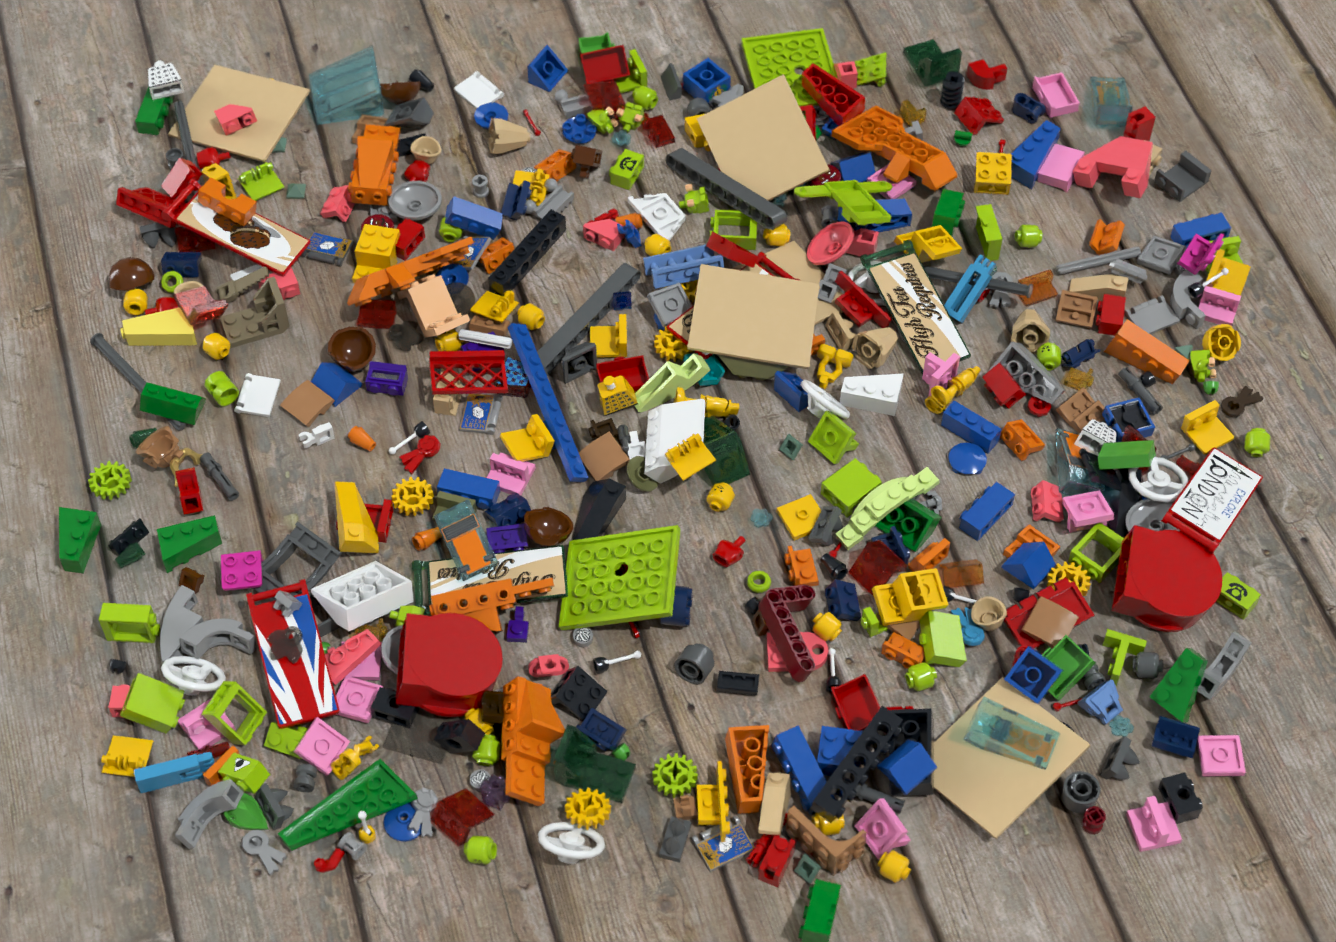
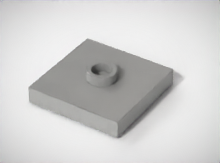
M1153 236L1138 257L1137 264L1171 274L1186 250V246Z
M680 283L647 295L663 327L669 325L692 307Z

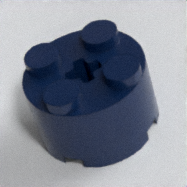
M675 586L673 615L661 618V625L690 626L693 588Z

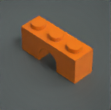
M210 177L199 189L198 202L216 211L218 214L231 219L233 222L245 226L256 214L257 201L242 193L235 199L225 198L226 185Z

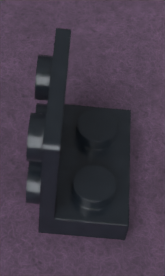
M575 666L566 671L551 692L552 705L562 703L583 722L590 709L597 708L607 694V690L582 668Z

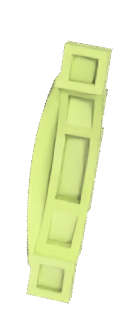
M926 467L915 476L911 474L909 477H900L881 484L860 502L853 512L848 525L835 533L836 538L847 550L851 549L862 541L863 537L886 515L913 497L929 492L940 484L939 479Z

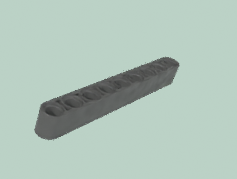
M679 148L666 155V163L671 169L698 186L704 187L706 191L767 229L773 230L787 222V215L783 209L687 150Z
M623 263L537 351L547 376L562 361L566 353L578 345L590 332V327L596 326L639 281L641 271L627 263Z

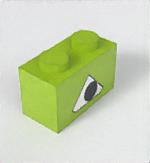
M233 753L218 771L223 777L222 781L231 779L243 792L248 791L254 794L271 775L260 761L237 753Z

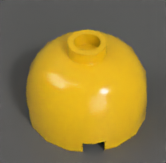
M1228 324L1212 326L1205 332L1202 338L1203 350H1210V358L1213 357L1217 361L1233 359L1241 347L1240 335L1237 330L1235 331Z

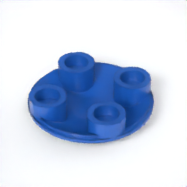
M578 114L576 117L568 119L562 125L564 137L573 143H587L596 135V126L584 114Z
M973 443L955 445L950 450L948 457L953 472L957 474H980L987 462L984 450Z

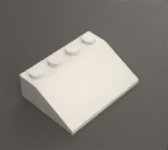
M704 399L662 404L648 412L645 475L660 484L678 475L665 457V453L674 446L678 447L677 443L683 444L682 440L687 441L686 439L692 436L693 433H698L703 442Z
M377 561L311 589V593L336 624L348 631L355 630L361 625L388 615L391 610H397L400 606H406L414 602L412 581Z

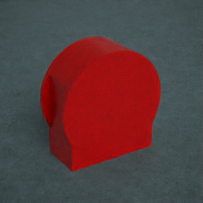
M1134 525L1121 544L1111 611L1135 617L1144 625L1163 632H1177L1188 629L1205 615L1221 593L1223 579L1219 562L1215 555L1208 551L1209 548L1182 531H1155Z
M407 613L399 641L396 704L421 707L430 713L445 717L464 716L472 708L475 710L481 708L483 693L485 691H493L503 662L502 650L495 635L480 621L463 614L441 613L426 616Z

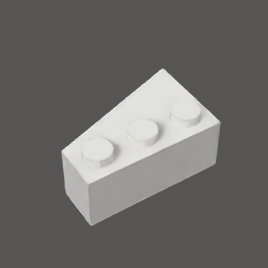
M903 374L845 377L840 403L846 407L895 416L902 388Z

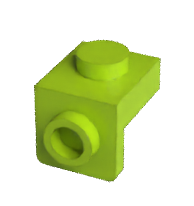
M871 607L863 609L860 621L869 636L873 637L887 631L888 628L879 624L876 617L877 613L874 614Z

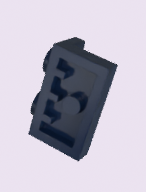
M165 252L161 260L162 274L176 271L182 277H198V266L202 260L201 252Z

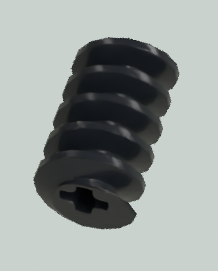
M951 71L943 79L940 99L942 107L954 109L961 103L965 78L961 73Z

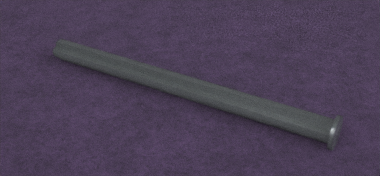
M182 101L174 103L185 159L192 161L198 168L185 107Z
M921 265L928 278L959 283L964 275L961 272ZM974 275L970 280L969 284L971 286H974L976 284V282H974L973 279H975L977 275ZM992 278L986 288L1024 295L1030 298L1033 284L1025 285Z
M102 333L93 335L90 343L96 346L142 393L147 382L104 339ZM166 418L176 430L185 429L186 423Z

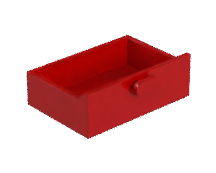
M623 44L580 54L587 85L604 81V84L613 83L615 78L630 75Z
M713 231L706 247L724 257L754 268L759 257Z
M643 355L630 358L616 357L613 361L596 364V374L599 383L604 382L607 376L614 378L623 376L636 393L649 380Z
M863 674L838 687H831L838 704L835 710L839 719H844L848 729L864 731L881 708L869 678L866 674Z

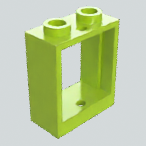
M715 210V216L711 217V228H714V230H710V235L712 231L718 234L719 225L750 226L749 236H720L746 250H756L757 222L740 211Z
M1096 523L1071 550L1068 562H1074L1075 567L1081 565V571L1087 570V576L1101 583L1119 564L1121 544L1124 538L1102 523ZM1092 539H1095L1115 553L1103 567L1081 553Z
M102 604L99 622L107 641L155 643L156 636L160 634V624H157L156 613L153 612L151 605Z
M223 681L201 715L232 744L246 745L252 739V734L256 728L263 722L267 711L237 682ZM233 698L249 712L236 732L220 718Z

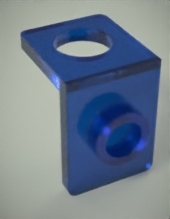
M630 291L613 293V310L632 309Z

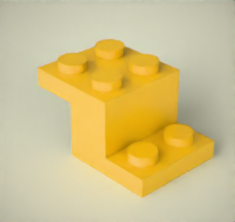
M364 224L355 248L357 266L352 277L353 283L356 282V279L397 264L395 247L400 236L399 229Z
M941 225L898 235L894 240L907 256L915 253L920 263L960 254L962 250L961 246Z
M937 568L901 573L893 583L878 585L872 588L883 626L918 621L927 611L943 609L949 605Z

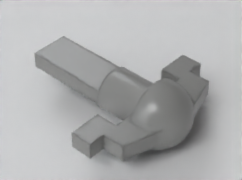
M930 490L927 492V495H932L933 498L920 503L927 508L936 505L934 512L939 515V511H942V498L935 491L931 492Z

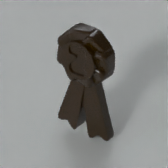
M1245 386L1237 397L1230 396L1222 401V412L1228 417L1237 418L1243 414L1245 406L1261 402L1263 397L1260 396L1259 392L1252 394L1253 389Z

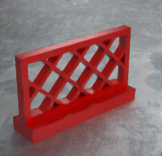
M124 187L118 188L116 205L169 228L175 227V222L163 219L161 213L164 209H168L176 199L148 187L129 190ZM183 202L173 214L177 216L186 206V203Z
M504 350L429 351L428 365L432 395L508 393ZM462 368L464 371L458 374L453 369ZM481 368L482 371L479 374H477L471 369ZM491 368H501V370L496 374ZM434 369H444L445 371L440 375ZM448 373L455 377L451 382L444 378ZM467 373L474 377L470 382L463 378ZM488 373L493 378L487 381L482 376ZM479 380L484 386L476 387L473 384ZM498 380L503 384V387H495L492 383ZM439 381L447 385L444 388H436V384ZM458 381H461L465 384V386L463 388H458L454 384Z

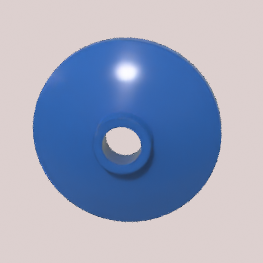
M486 103L476 109L474 119L480 127L489 129L491 118L507 121L508 111L501 104Z
M459 264L446 265L435 275L442 276L450 296L461 292L469 280L467 270Z
M411 802L387 811L384 817L385 831L394 840L406 842L421 835V824L417 833L413 830H408L416 813ZM402 817H408L407 820H401Z

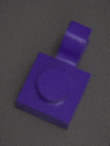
M516 606L515 621L509 620L507 642L527 643L529 621H524L525 612L523 606Z

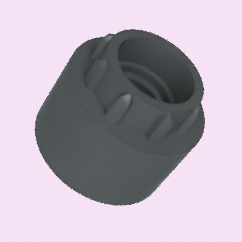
M703 644L688 645L675 661V670L683 680L691 684H702L714 668V655Z
M1077 771L1071 773L1066 778L1061 792V799L1065 807L1072 812L1082 814L1089 807L1096 806L1101 791L1099 781L1088 772Z

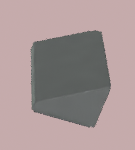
M670 63L661 75V81L668 99L671 101L681 99L682 86L674 65Z

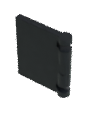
M1085 448L1079 450V454L1092 482L1101 483L1118 491L1122 490L1114 469H1099L1097 455L1087 452Z

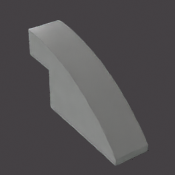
M181 585L171 600L163 619L160 636L163 662L171 657L183 656L180 637L191 627L204 622L202 616L191 611L198 603L195 591Z

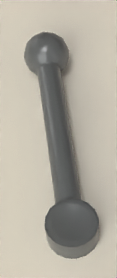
M1189 444L1188 447L1167 456L1162 455L1160 458L1168 460L1189 450L1194 451L1195 445Z

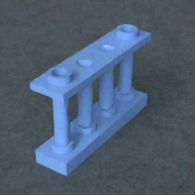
M706 245L643 258L645 275H652L655 289L698 280L701 264L724 268L723 256H714V250L706 247Z

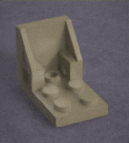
M275 276L267 278L254 295L255 307L220 317L226 338L230 342V348L284 333L289 327L285 303Z

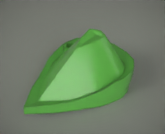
M243 793L236 809L224 811L227 822L233 827L245 830H269L259 804L247 793Z

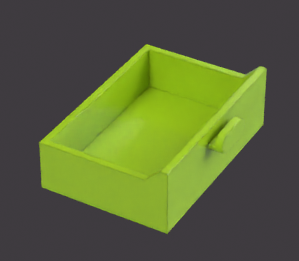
M992 205L975 206L978 214L975 227L985 258H988L990 261L999 260L1003 239Z
M927 611L919 620L921 628L919 640L924 648L926 663L960 668L967 659L959 615Z

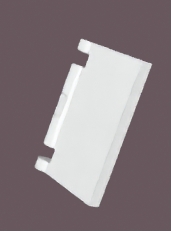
M478 71L454 87V91L476 109L483 104L493 103L504 96L502 91H499L494 84L483 75H480Z
M247 373L237 401L238 406L235 407L234 411L236 413L270 417L281 380Z

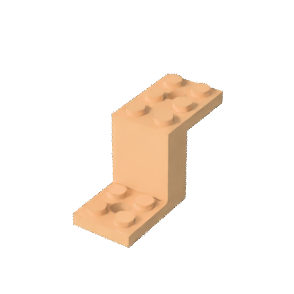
M435 274L422 277L416 280V282L410 283L411 287L397 292L399 299L408 298L425 338L440 335L470 321L468 314L462 315L461 312L457 313L441 275L435 276Z

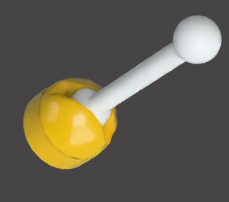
M360 811L358 818L361 819L363 826L359 829L358 836L361 842L369 844L376 838L375 829L367 825L365 819L367 816L366 812Z

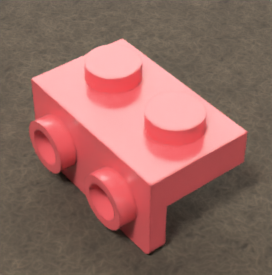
M348 185L335 187L330 191V195L320 213L323 218L338 216L342 222L347 221L355 203H352L351 193L348 192Z
M1042 480L1031 489L1033 520L1037 522L1045 517L1059 523L1064 520L1061 487Z

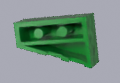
M943 189L934 213L932 227L941 225L953 238L955 227L958 228L959 220L965 207L964 193Z
M59 507V559L64 571L84 574L101 527L97 512Z
M215 515L157 529L162 559L167 573L173 571L172 568L181 563H188L190 558L198 554L202 555L222 544Z
M1185 648L1150 695V698L1181 722H1188L1208 660L1192 648Z
M815 879L814 887H809L807 899H810L809 906L805 905L803 919L806 920L804 926H800L798 935L802 942H829L840 895V884Z

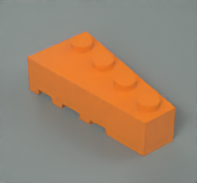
M1128 319L1104 350L1105 353L1145 372L1150 371L1153 376L1170 384H1173L1179 378L1190 361Z
M769 725L728 728L725 743L738 814L759 812L763 799Z

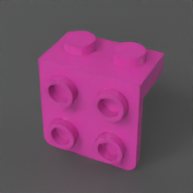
M1220 233L1210 243L1203 237L1195 234L1177 264L1194 275L1200 270L1204 271L1207 265H1210L1215 258V252L1224 243L1222 241L1224 235Z
M261 550L221 555V579L224 591L262 586V562L264 560Z

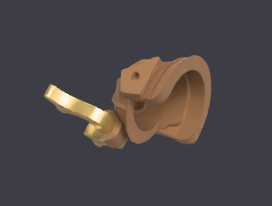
M165 426L148 436L139 445L136 454L145 457L143 461L155 469L157 467L164 468L170 466L175 477L174 486L178 487L175 471L179 470V465L184 461V458L188 455L192 458L194 465H199L200 457L203 454H197L190 448L179 450V440L172 434L170 427Z

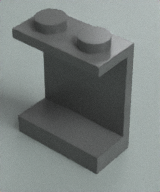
M1184 151L1181 153L1177 165L1165 173L1161 169L1157 170L1154 183L1170 194L1171 197L1181 202L1208 183L1212 170L1190 153Z

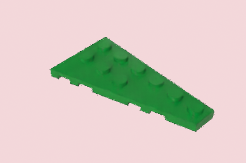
M379 759L280 831L278 836L292 851L362 822L358 818L360 811L366 812L367 816L365 819L368 820L418 798L416 793Z

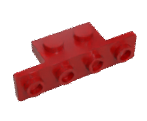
M842 270L838 272L835 283L845 293L836 298L835 304L858 327L873 319L881 328H888L891 322L889 315L861 287H858Z

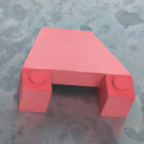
M1120 136L1079 159L1073 170L1076 185L1093 188L1101 172L1123 176L1121 183L1124 195L1141 198L1148 186L1153 142Z

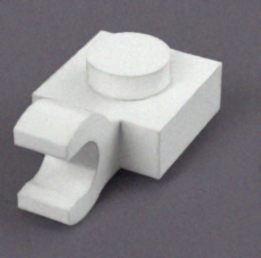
M330 422L312 429V433L302 432L299 434L300 441L308 439L303 441L304 448H308L314 443L318 446L335 439Z
M637 431L629 432L628 458L632 459L635 456L645 457V441L639 442Z

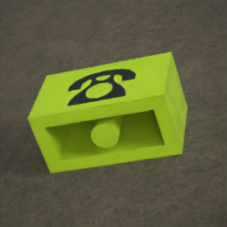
M625 149L618 156L615 166L610 168L611 184L630 191L644 168V155Z
M1227 572L1222 577V589L1216 602L1244 620L1257 605L1261 594L1240 581L1238 577Z

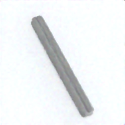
M1133 247L1056 266L1057 274L1060 275L1108 264L1116 259L1125 260L1138 257L1141 254L1140 247Z

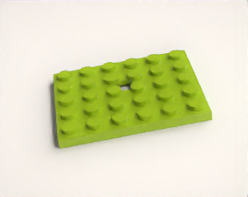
M823 28L741 38L754 89L784 74L798 105L816 106L818 103L802 87V75L796 74L795 69L802 67V70H806L814 63L838 79Z
M674 525L569 541L565 571L566 596H562L559 628L561 630H570L672 616L680 527ZM622 564L628 565V570L624 575H615V571L620 569Z

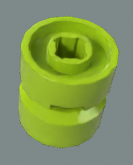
M216 371L205 380V388L219 405L227 406L237 399L239 390L223 371Z

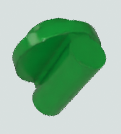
M955 130L954 141L956 144L966 146L971 143V132Z

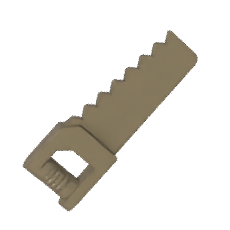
M263 267L238 280H231L217 287L216 292L219 294L220 304L225 305L237 299L239 293H243L244 290H248V288L256 285L257 282H261L262 279L264 280L266 277H269L268 268Z

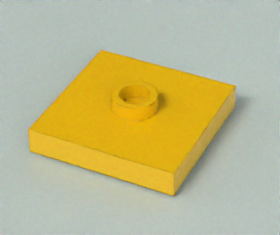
M809 494L778 507L776 512L795 541L810 535L821 513V509L813 496Z

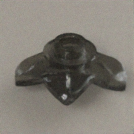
M406 321L401 325L394 324L388 331L389 338L395 341L396 347L402 351H410L411 345H418L424 341L423 335L416 331L418 322Z
M291 626L285 630H276L269 635L267 641L273 644L270 649L271 660H277L285 656L293 664L299 660L303 651L301 645L303 634L298 627ZM295 633V636L289 639L290 634Z

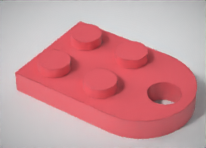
M800 632L815 662L814 670H817L827 660V643L815 633ZM767 633L768 672H787L786 664L771 633ZM820 648L823 650V653L818 655L813 653L812 650Z

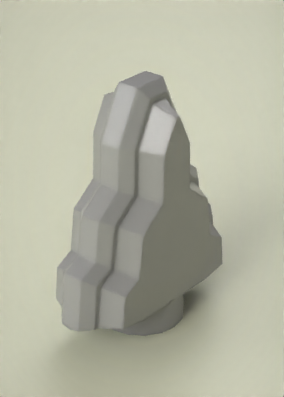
M737 84L728 91L714 96L709 101V104L713 109H716L742 96L743 85Z
M1120 259L1110 262L1111 272L1118 276L1128 277L1129 280L1139 284L1147 280L1145 269Z

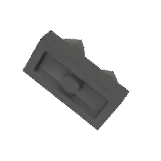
M160 223L139 227L142 238L153 248L158 243L159 235L171 247L176 242L178 231L176 223L175 227L172 228Z
M824 506L808 539L812 543H821L826 546L832 545V530L839 531L843 528L839 517L842 510L838 506Z
M1124 736L1113 743L1100 776L1106 780L1111 777L1121 780L1130 778L1122 762L1140 764L1136 753L1129 747L1132 740Z
M265 783L257 790L255 800L273 830L281 828L283 821L292 815L294 808L279 805V802L286 797L288 791L278 788L270 789L267 783Z
M671 816L659 853L660 858L680 863L692 826L691 821Z

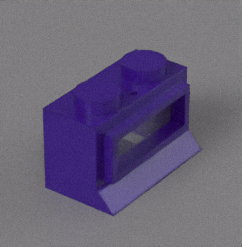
M370 361L365 381L367 391L403 396L408 381L406 365Z

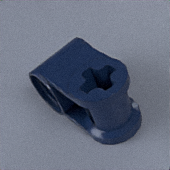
M1018 93L1014 97L1012 112L1027 122L1034 124L1038 121V117L1046 112V108L1041 102L1034 100L1027 94Z

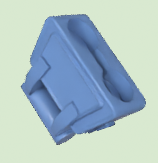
M1112 679L1102 682L1078 701V705L1090 715L1096 716L1104 725L1123 711L1118 700L1119 695L1115 683ZM1108 707L1111 708L1109 712L1105 710Z

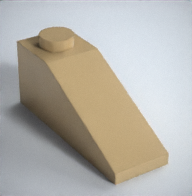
M1107 274L1074 278L1071 280L1069 291L1096 296L1099 301L1103 300L1104 294L1125 297L1128 277Z
M768 774L762 802L759 834L780 835L791 796L790 774Z

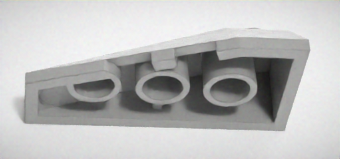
M1011 342L989 369L991 370L998 363L1002 364L1024 392L1051 404H1054L1065 391L1041 362L1023 344L1018 342Z

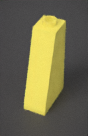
M188 306L122 320L124 328H120L123 339H127L128 346L197 345Z

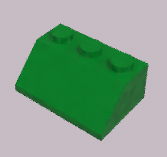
M147 382L141 393L139 411L195 425L206 402V398Z
M912 498L886 515L875 526L885 533H889L890 527L895 526L897 532H900L902 535L903 544L917 552L933 534L942 517Z

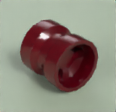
M1097 806L1089 807L1085 811L1082 820L1083 830L1092 835L1101 832L1106 820L1105 811Z

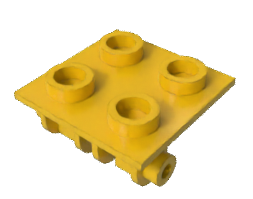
M537 169L535 173L515 170L513 184L519 186L524 180L531 182L529 188L531 189V195L527 200H532L536 206H539L545 200L547 189L544 183L549 179L550 175L544 174L542 169Z
M511 290L506 291L504 296L486 291L470 311L503 323L519 302L514 301L515 294Z
M693 433L692 436L686 439L687 441L682 440L683 444L677 443L678 447L674 446L665 453V457L683 481L716 461L702 442V438L698 433Z
M113 735L108 753L103 755L101 762L104 763L102 773L135 777V769L146 767L154 741Z

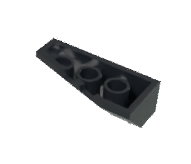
M1129 468L1114 470L1121 484V491L1099 483V490L1114 513V520H1110L1108 524L1109 529L1123 538L1129 533L1126 528V515L1130 508L1139 502L1140 493L1133 488L1129 481ZM1140 469L1136 471V478L1139 483H1141L1142 470Z
M609 478L592 482L583 495L573 540L603 535L626 500L625 485Z

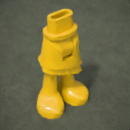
M975 366L973 369L968 368L951 378V380H948L947 390L942 386H934L931 389L932 396L925 399V405L928 410L935 414L942 413L954 396H962L963 392L974 383L981 371L978 366Z
M677 387L673 403L697 400L687 398L684 389ZM700 395V399L705 400V417H726L729 414H738L739 403H731V400L727 401L725 398Z

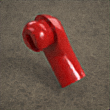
M336 848L330 859L317 858L314 861V867L321 873L335 870L345 853L341 849Z

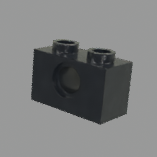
M380 687L371 706L372 717L411 729L419 707L400 705L398 708H392L393 705H400L396 704V691L392 688L385 689Z
M470 719L442 722L437 729L434 740L450 754L477 751L485 732Z
M1186 772L1162 778L1158 789L1164 802H1168L1175 823L1179 824L1199 818L1203 804L1201 799L1196 796L1194 784L1191 779H1188ZM1178 796H1183L1186 800L1180 799Z

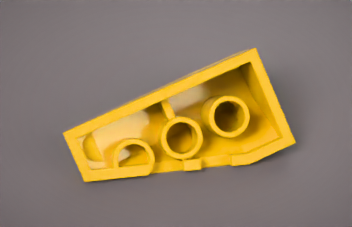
M335 481L339 551L379 553L377 531L355 482Z

